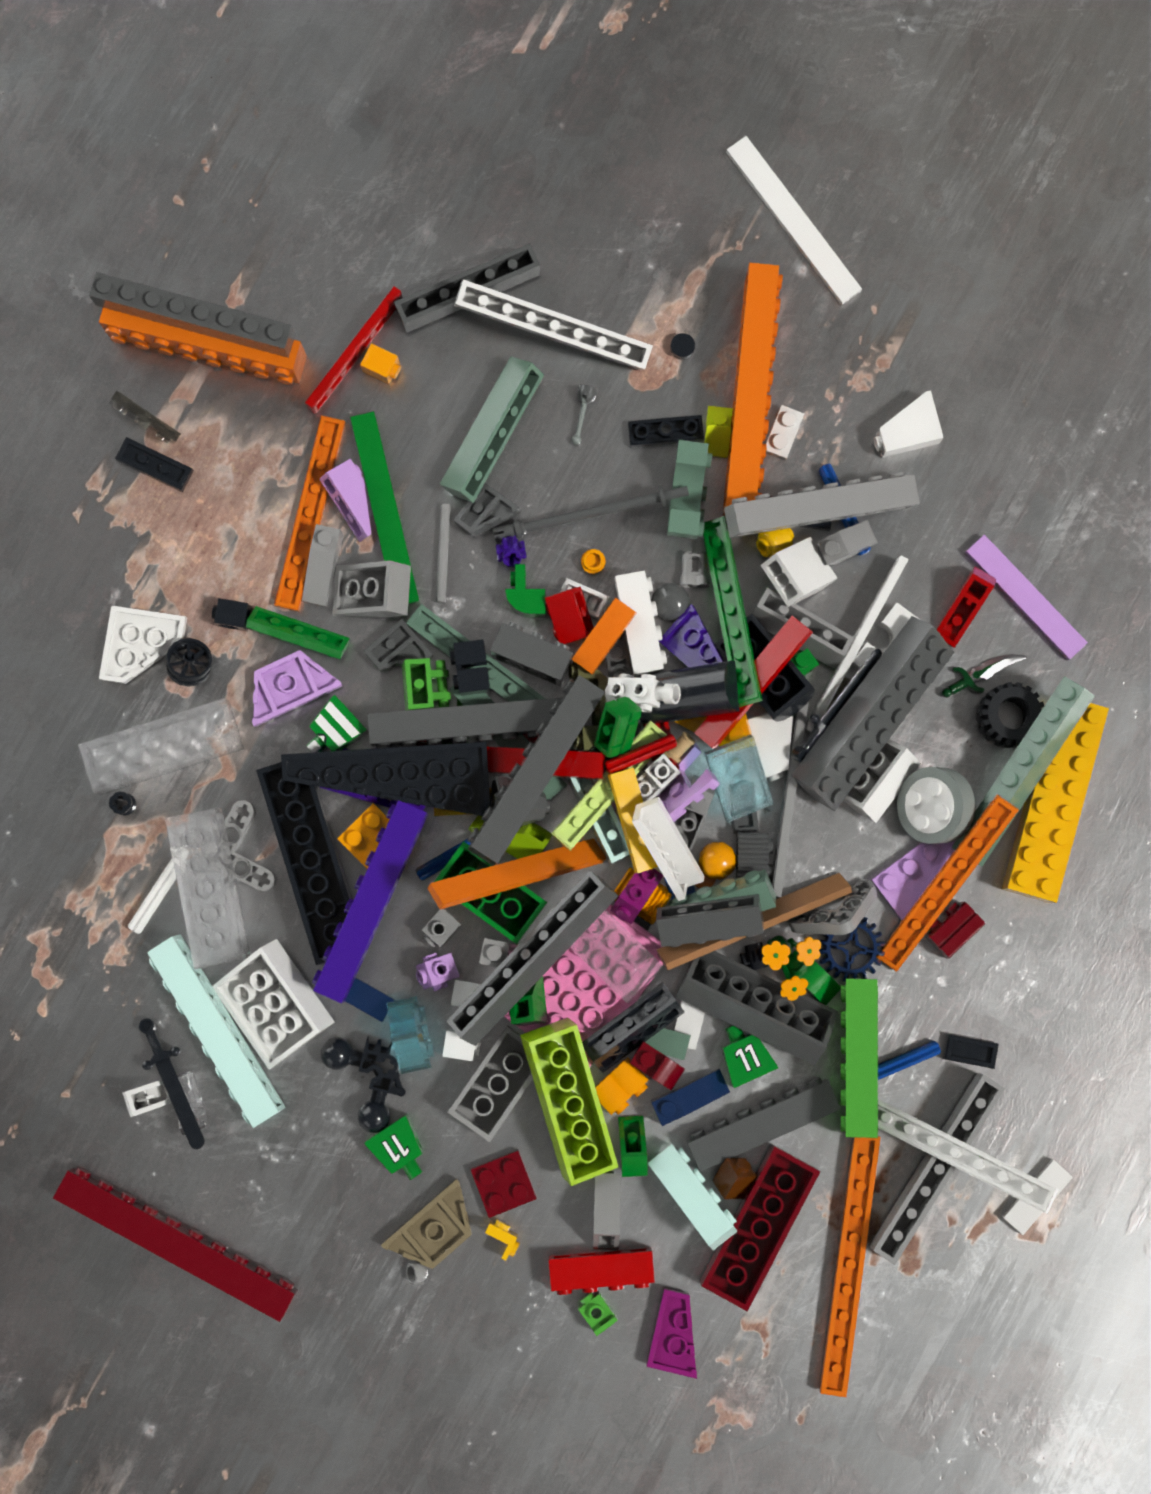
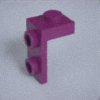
M654 868L641 873H634L610 911L615 913L619 919L632 924L663 878V874Z

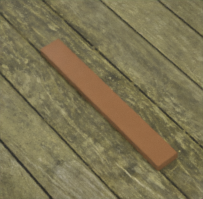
M837 873L776 899V907L762 911L764 930L852 893L851 885L840 873ZM746 936L734 937L727 941L719 939L707 941L703 944L689 943L682 944L679 947L666 946L656 950L666 969L670 970L744 939Z

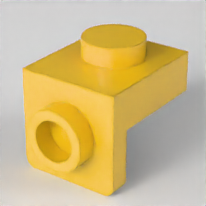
M498 1219L496 1222L490 1220L485 1233L507 1244L501 1259L506 1261L508 1256L513 1257L520 1244L516 1241L518 1234L509 1230L511 1227L509 1224Z

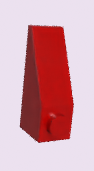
M974 566L936 629L944 640L954 648L995 587L996 578Z

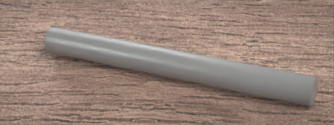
M441 504L436 588L437 603H446L450 504Z

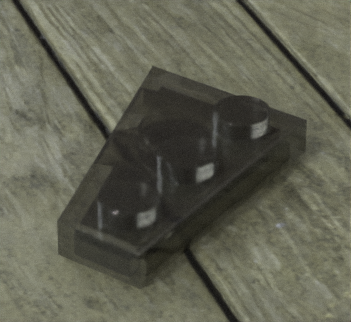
M118 391L115 392L109 402L113 409L124 416L128 415L133 418L134 423L145 430L149 428L156 433L155 437L166 444L169 441L174 444L181 435V433Z

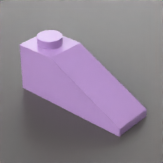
M349 459L326 472L319 480L358 541L361 542L371 535L365 484L360 468Z

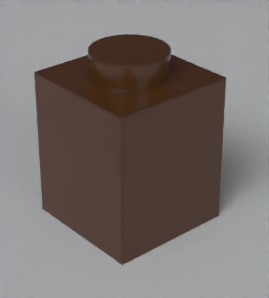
M726 1158L712 1181L724 1199H744L758 1176L746 1158Z

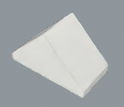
M162 1080L123 1092L130 1117L172 1103Z

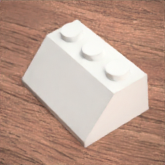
M889 740L847 794L843 802L860 815L877 823L898 795L904 781L910 774L915 772L921 763L908 748Z

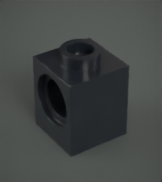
M218 598L217 605L214 604L212 609V619H214V623L218 627L248 632L246 624L252 607L248 603Z

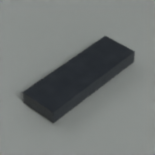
M128 437L125 438L115 457L117 461L181 492L184 491L194 471L192 468Z

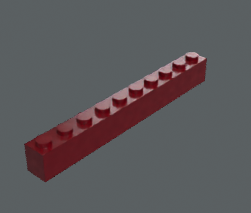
M82 1167L72 1168L67 1171L53 1199L278 1322L284 1318L298 1289L294 1288L295 1284L284 1277L278 1279L271 1275L272 1271L262 1265L256 1267L248 1263L249 1259L240 1253H235L234 1255L226 1251L227 1247L224 1244L215 1240L210 1242L203 1238L204 1234L194 1228L188 1230L180 1226L181 1221L172 1216H167L166 1218L158 1214L159 1210L156 1207L147 1203L142 1205L136 1202L137 1198L134 1195L125 1191L120 1193L114 1190L112 1183L104 1179L98 1181L90 1177L92 1173Z

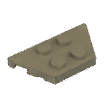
M455 1179L385 1240L381 1246L386 1250L389 1249L403 1255L402 1257L409 1260H415L428 1268L433 1269L472 1235L460 1181Z

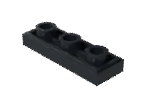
M702 415L628 421L630 448L676 444L679 440L704 441ZM669 428L670 432L664 433L662 429Z

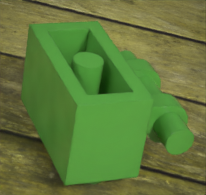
M430 658L404 660L402 675L405 711L434 708L433 701L439 702V708L449 707L451 693L448 692L447 687L449 670L446 669L445 660L435 661L436 670H431ZM432 679L437 680L438 692H432Z

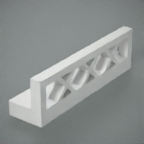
M660 797L637 804L632 823L677 900H684L687 888L704 882V874Z

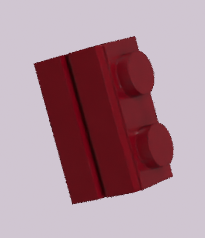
M956 901L945 910L947 915L941 921L936 919L928 930L929 933L925 935V938L946 959H950L986 924L965 901L959 904Z

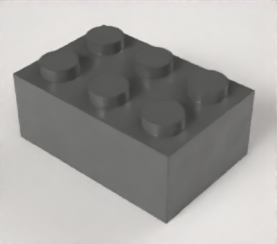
M509 622L508 625L502 623L490 650L492 658L561 687L573 658V652L569 651L570 647L560 642H556L555 645L545 641V636L536 632H532V635L523 632V627L513 622Z

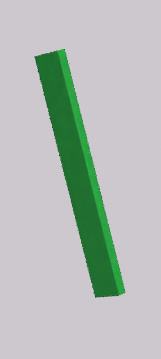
M375 412L352 416L350 419L384 561H394L411 566ZM412 567L408 605L420 602Z
M722 516L704 522L703 538L727 661H735L739 707L763 701L731 539L726 518Z

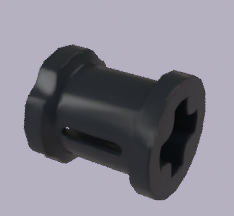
M115 792L109 799L110 809L114 813L123 816L132 814L137 806L136 799L131 794L125 792ZM123 800H126L128 802L127 805H124L123 807L118 806V802H122Z

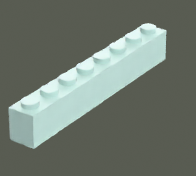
M181 934L168 938L147 952L150 957L149 962L155 971H159L163 978V986L174 996L178 1011L186 1016L191 1032L196 1037L198 1036L203 1044L202 1050L204 1054L212 1059L216 1066L215 1071L218 1077L224 1080L229 1087L230 1097L233 1101L238 1102L243 1110L242 1116L244 1120L254 1128L285 1109V1105Z

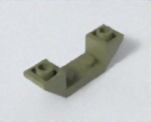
M574 661L569 665L570 679L574 681L580 675L605 691L608 686V678L598 669L592 675ZM605 693L595 707V711L592 712L593 726H584L574 741V748L578 749V751L590 752L595 747L594 741L606 703Z

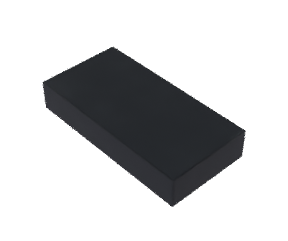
M947 1034L943 1059L995 1069L999 1044Z

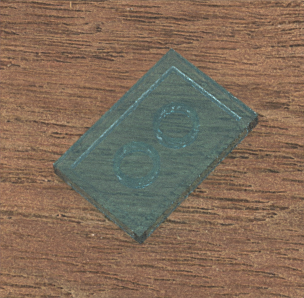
M751 734L704 752L709 770L715 774L720 783L716 788V792L727 822L774 804L757 746Z

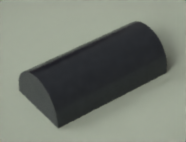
M751 613L746 619L754 659H756L773 638ZM721 638L715 643V646L720 655L727 661L724 641ZM790 660L762 693L763 701L759 703L774 721L779 722L801 710L810 701L815 689Z
M731 660L650 673V675L656 676V680L663 683L662 686L666 683L678 684L681 696L677 704H665L663 701H660V708H652L650 713L641 712L639 720L647 725L650 721L654 724L740 712L735 661Z

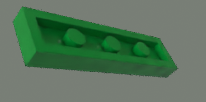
M258 606L254 608L246 624V628L337 659L342 658L350 640L349 637Z

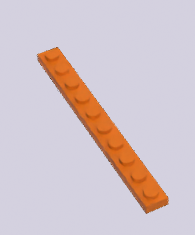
M880 1136L878 1138H853L819 1392L821 1394L847 1397Z

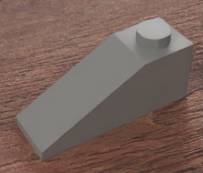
M316 524L309 552L302 602L327 607L344 537L341 529Z

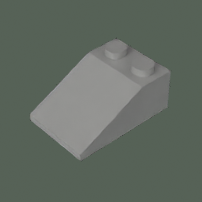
M394 561L336 566L332 615L407 616L411 566Z

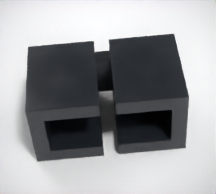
M484 640L453 643L454 650H449L451 665H456L457 675H452L454 690H459L461 696L491 692L487 667L462 670V668L487 665Z

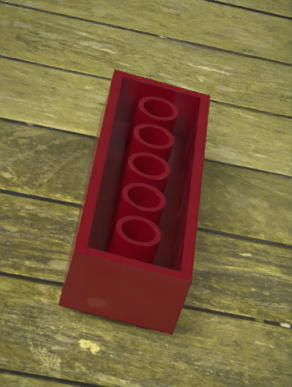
M771 1144L756 1172L758 1178L745 1198L742 1199L733 1216L737 1221L733 1224L737 1232L716 1248L699 1281L701 1286L748 1312L821 1171Z

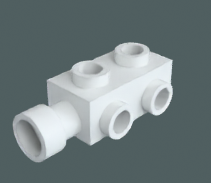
M619 674V678L609 677L608 686L605 689V702L616 701L626 696L642 709V712L650 713L652 708H660V701H663L665 704H677L680 700L681 691L678 684L666 683L662 686L663 683L656 680L654 675L642 674L641 678H634V676L629 674Z

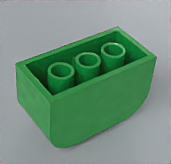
M463 841L434 882L492 865L467 850L470 845ZM526 886L462 903L463 906L517 945L548 904V902Z

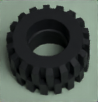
M1008 682L995 687L981 699V705L977 708L979 717L976 720L977 724H981L982 728L979 729L981 734L985 732L988 741L993 740L995 742L994 745H1004V748L1017 747L1040 714L1041 708L1044 707L1043 701L1039 702L1037 699L1040 695L1037 692L1033 694L1030 686L1023 687V683L1017 682L1012 684V682ZM1002 702H1013L1021 709L1023 721L1018 729L1007 728L1001 723L998 709Z

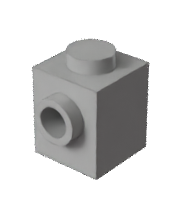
M441 909L422 929L425 933L422 938L433 948L436 945L442 947L462 924L445 909Z

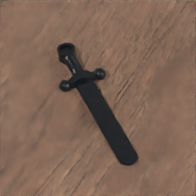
M875 649L821 720L818 714L810 715V722L814 723V729L801 746H796L793 749L791 755L794 760L802 762L816 741L882 656L880 649Z
M145 1018L140 1021L139 1030L146 1035L154 1055L150 1061L146 1060L143 1062L142 1068L150 1070L152 1066L156 1065L190 1146L193 1149H200L205 1142L203 1134L170 1060V1057L180 1054V1049L175 1046L170 1051H163L155 1032V1022Z

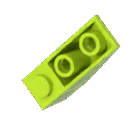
M478 815L468 830L471 832L475 828L480 830L485 822L481 819L482 816ZM536 823L523 825L505 852L517 859L544 852L552 838L551 832Z

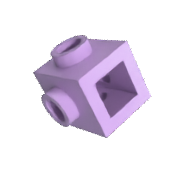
M437 953L423 957V963L416 965V977L424 990L433 987L434 991L448 987L447 981L460 977L452 953L438 957Z

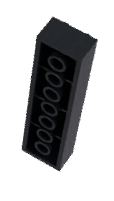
M280 762L258 769L256 772L315 964L321 965L326 963L323 960L328 946L333 947L337 937H334L333 934L338 923H344L347 916L344 910L352 896L318 786L284 781L282 778V763Z

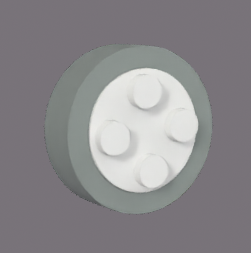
M943 767L918 769L907 777L900 788L897 799L899 820L905 831L919 842L927 844L953 842L966 833L973 821L975 813L973 790L964 776L953 769Z

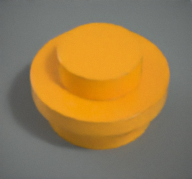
M597 549L587 550L581 557V566L589 574H597L605 567V556Z

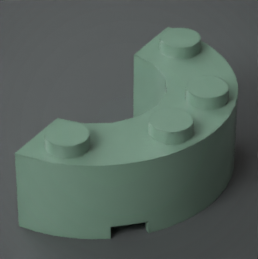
M679 440L672 489L687 486L689 496L670 500L667 536L696 540L698 537H703L705 509H700L701 501H706L707 487L703 486L705 470L706 468H711L712 453H708V443Z

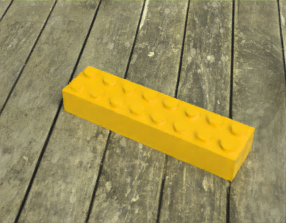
M1090 703L1025 801L1003 880L1002 890L1049 904L1057 903L1109 708Z

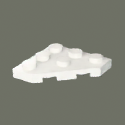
M111 606L99 680L126 684L167 655L168 649L173 643L184 639L187 617Z

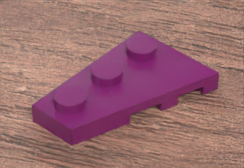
M664 1288L646 1366L697 1379L689 1293Z

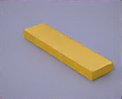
M634 768L608 774L634 872L641 873L658 867L632 823L636 805L643 802Z

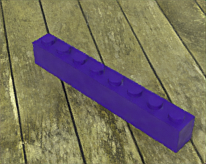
M399 800L396 805H391L386 818L390 819L386 829L382 827L376 838V842L379 843L375 852H370L365 865L369 867L365 876L360 875L356 882L355 889L358 890L354 899H349L345 907L344 913H347L344 923L339 922L333 934L334 937H337L333 947L328 946L325 951L323 960L326 963L322 971L318 969L313 978L314 992L341 1004L345 1002L427 819V812Z

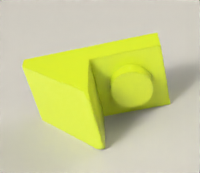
M708 406L704 443L709 444L708 453H712V457L728 458L733 408Z

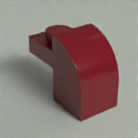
M644 1041L629 1062L671 1091L685 1070L684 1067Z

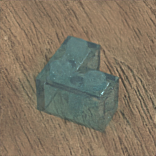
M417 996L388 1002L387 1009L391 1042L401 1074L432 1068L430 1057L435 1056L432 1041L427 1042L430 1039L427 1024H423V1021H427L425 1007L419 1006Z

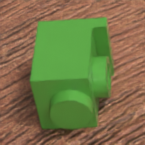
M600 1291L595 1294L593 1292L587 1293L579 1300L581 1304L578 1306V1310L596 1336L618 1321L617 1315ZM594 1308L600 1309L601 1315L594 1317L591 1313Z

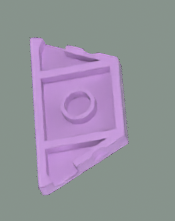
M301 650L254 671L255 690L253 693L254 716L252 723L254 727H257L341 688L343 685Z

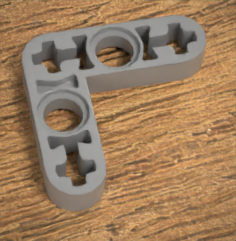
M238 801L232 806L207 854V860L216 869L257 890L269 891L276 883L274 873L236 853L256 814L255 808L250 802ZM247 805L249 816H243L240 820V823L244 824L243 828L237 824L230 823L232 818L236 821L240 816V813L237 812L238 808H244ZM230 827H234L238 831L237 839L232 842L227 841L225 838V831ZM223 850V856L230 860L232 855L236 857L230 863L229 870L225 869L229 864L223 861L215 863L216 858L213 856L215 852L220 853ZM240 861H245L249 868L248 872L243 876H239L235 872V865ZM254 867L258 868L255 871L256 874L264 876L266 873L268 874L269 885L259 886L260 880L252 877L251 882L248 881V878L253 874Z
M861 880L855 883L851 888L852 893L844 898L837 910H810L787 920L791 931L801 934L830 935L851 933L856 929L877 897L873 881Z

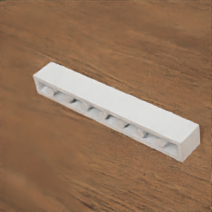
M464 279L461 282L454 304L456 307L638 370H645L653 345Z

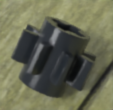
M762 942L744 946L745 953L740 954L743 965H749V968L753 970L768 967L762 961L764 956L762 954Z

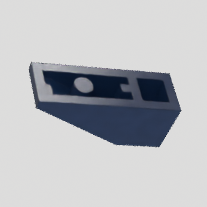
M717 1069L650 1101L660 1124L664 1126L730 1093V1090L721 1070Z

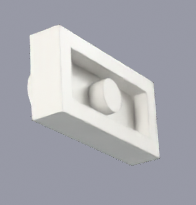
M781 405L766 443L767 454L786 461L804 413Z

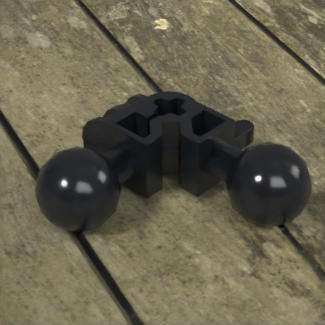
M368 1036L364 1051L361 1052L353 1050L351 1044L343 1038H331L323 1044L321 1049V1059L326 1067L332 1070H341L348 1065L359 1067V1072H374L376 1077L371 1079L369 1089H372L370 1101L365 1102L360 1107L358 1122L365 1131L370 1133L382 1131L390 1121V1111L385 1105L387 1094L402 1097L406 1093L399 1078L398 1061L394 1056L390 1055L393 1042L390 1043L389 1047L381 1046L382 1039H378L376 1044L369 1043ZM386 1058L391 1059L390 1064L394 1065V1069H389L387 1073H384L380 1065L372 1064L371 1061L380 1063L385 1062Z

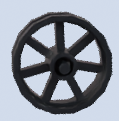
M186 638L180 639L171 645L166 656V670L172 681L179 685L190 687L205 682L209 677L212 667V655L206 644L197 639ZM186 649L184 655L178 652L180 650ZM191 649H192V650H197L198 653L195 654L194 652L191 651ZM204 655L208 663L196 660ZM172 656H175L176 658L181 660L178 662L170 663V659ZM182 667L181 674L175 671L174 669ZM195 667L205 668V670L199 674ZM186 673H192L193 676H186Z

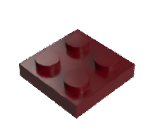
M519 1150L470 1169L489 1218L537 1199Z

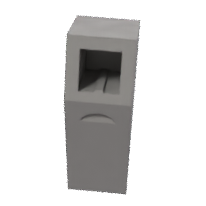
M693 776L691 785L697 781L699 776ZM708 788L702 793L704 798L698 803L692 801L685 807L686 813L675 821V825L690 851L696 841L716 789Z

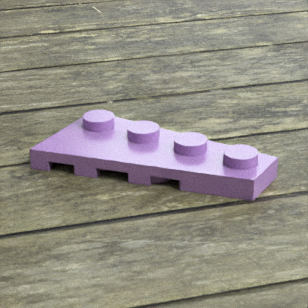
M955 841L939 844L921 842L871 879L876 889L900 921L903 920L955 851L951 848Z

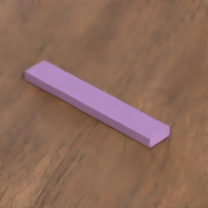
M985 534L965 552L982 571L996 578L995 585L1067 660H1070L1088 643Z

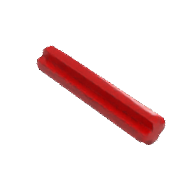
M669 734L605 762L606 770L609 774H612L671 750L677 746L676 739L672 734Z

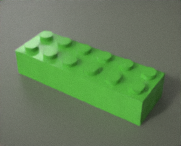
M846 979V985H841V1000L846 1003V1011H841V1026L846 1028V1037H841V1053L846 1054V1063H841V1079L846 1080V1089H841V1106H846V1116H841V1132H846L847 1138H878L877 979Z

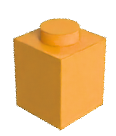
M372 343L360 364L363 373L386 384H390L392 378L396 379L401 370L397 355Z

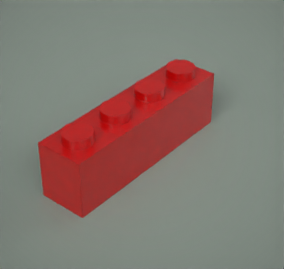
M651 1247L549 1256L551 1291H557V1295L571 1294L574 1289H582L584 1293L597 1292L598 1287H608V1290L611 1291L622 1290L624 1285L633 1284L634 1288H647L649 1283H655Z

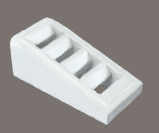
M566 578L559 593L570 590L572 587L581 586L586 605L590 597H594L588 611L591 618L599 621L613 602L612 598ZM600 600H601L602 602H601V604H600V606H599V608H598V611L595 612V610H596V608H597V606H598V604H599V602H600Z

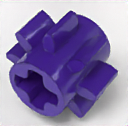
M516 536L503 537L501 544H496L498 562L503 561L506 567H513L515 564H520L521 558H527L525 542H519Z

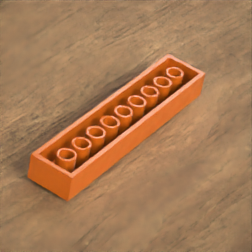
M749 262L745 277L731 421L732 431L722 516L724 517V508L731 505L732 500L747 497V501L755 500V496L762 494L758 493V489L761 488V483H763L764 468H760V465H763L767 444L762 442L765 441L768 434L769 419H765V417H767L768 410H770L771 395H767V393L770 392L774 371H769V369H772L773 362L775 361L776 347L772 345H774L775 338H777L778 323L774 321L777 320V314H779L781 299L778 297L783 281V275L779 274V265Z

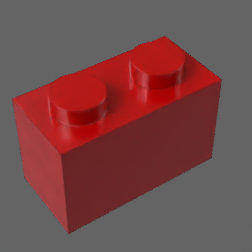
M581 586L545 597V608L554 625L553 633L560 643L567 644L588 637L594 626Z

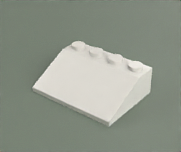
M277 939L260 947L212 986L269 1070L335 1023Z

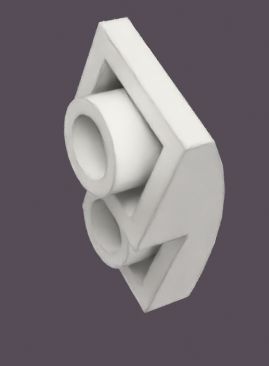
M664 753L637 779L643 802L658 797L681 773Z

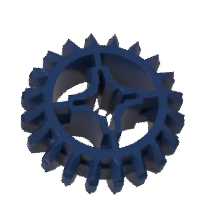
M867 917L862 918L856 929L848 933L844 941H832L834 935L820 934L825 937V940H819L821 945H823V949L819 951L820 954L825 955V958L820 959L819 964L828 962L829 965L824 970L828 973L835 969L832 976L834 979H837L840 973H842L843 982H846L849 975H851V979H858V974H860L862 979H867L865 970L874 974L876 971L871 965L880 966L882 964L880 960L875 958L876 955H885V952L877 951V946H884L885 942L876 941V938L880 937L882 933H872L876 927L875 923L866 927ZM857 929L866 935L870 948L859 943ZM851 940L852 946L862 949V951L856 950L851 952L852 955H849L847 949L838 945L849 944ZM830 948L839 950L842 953L843 967L835 962ZM857 955H869L860 967L851 969V964Z

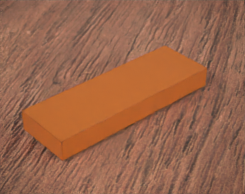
M615 598L575 653L572 660L593 675L637 612Z

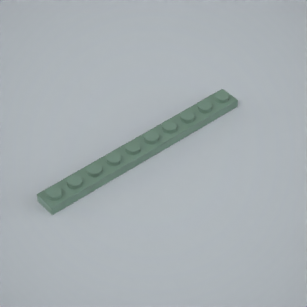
M422 604L406 622L411 629L449 658V650H454L453 643L470 641ZM487 653V665L464 668L487 667L490 689L507 702L546 699ZM573 742L572 746L570 747V750H571V751H578V749H575V748H574V742ZM594 747V748L590 751V752H600V753H602V752H601L599 749H597L596 747ZM605 756L603 774L607 771L605 762L615 757L609 758Z

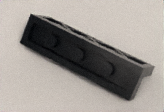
M662 982L582 1042L584 1050L598 1069L604 1073L638 1048L643 1041L646 1042L685 1012Z

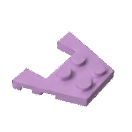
M697 743L692 745L681 756V761L678 763L681 773L658 796L673 822L686 813L685 807L692 801L697 803L704 798L702 793L708 788L714 790L720 785L715 774L708 769L705 770L693 785H691L686 776L685 770L701 754Z

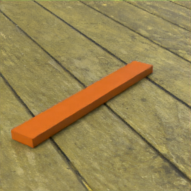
M322 415L320 417L274 603L275 607L300 612L316 524L321 525L328 498V492L319 479L326 472L335 468L346 425L345 420Z
M998 794L994 797L885 942V945L879 950L885 952V955H876V958L896 972L899 970L1019 811L1017 807Z
M594 838L578 842L571 851L564 846L432 882L427 889L441 910L601 864L605 861L606 856Z

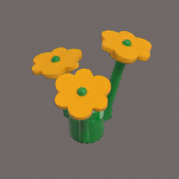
M778 935L769 939L767 944L762 947L763 963L765 965L769 964L772 970L782 968L787 979L781 983L782 990L780 994L782 997H787L788 1000L794 1001L799 996L806 994L807 979H800L798 976L792 977L786 964L789 963V957L793 951L792 948L795 947L798 952L797 960L803 962L806 966H811L814 960L820 957L821 942L817 939L806 937L804 941L797 943L793 938L787 940L785 937Z

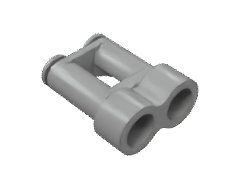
M689 551L682 552L683 575L680 576V586L682 588L710 587V576L707 575V553L705 551L697 552V554H692ZM692 559H697V572H692Z

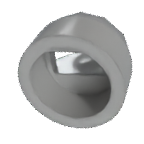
M419 1262L408 1264L406 1276L409 1283L413 1285L423 1282L428 1276L427 1267Z

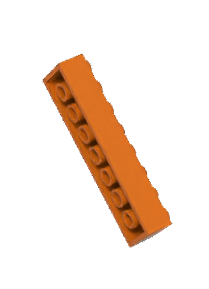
M102 308L99 319L100 325L113 342L125 344V342L134 343V346L143 350H149V347L155 348L164 355L173 356V353L193 362H196L197 359L204 360L210 366H228L230 370L237 373L249 371L253 372L256 377L268 379V377L277 378L280 383L292 385V382L300 384L307 358L302 343L298 340H294L289 358L107 308Z

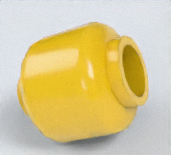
M791 528L758 533L756 541L758 551L762 556L770 558L775 553L792 546L793 531Z

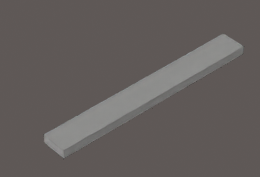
M808 703L794 714L789 770L786 771L773 861V879H771V884L777 898L782 896L797 781L791 775L800 764V762L792 758L791 754L796 746L803 744Z

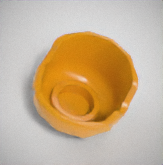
M711 842L699 854L698 865L703 874L710 879L721 880L728 877L734 871L737 864L734 850L725 842Z

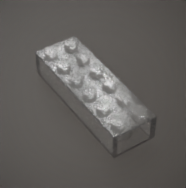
M225 698L79 744L92 791L97 795H103L244 750L231 704Z
M222 807L165 818L194 969L247 959L250 956V950Z

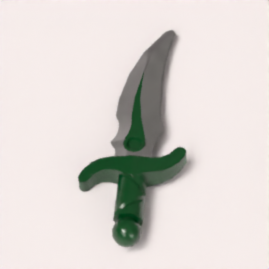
M1014 654L995 657L983 662L979 667H973L969 673L961 667H954L952 672L960 674L962 679L943 689L942 695L948 698L966 687L974 693H983L985 689L978 687L975 684L976 682L988 680L1003 668L1015 662L1025 660L1027 657Z

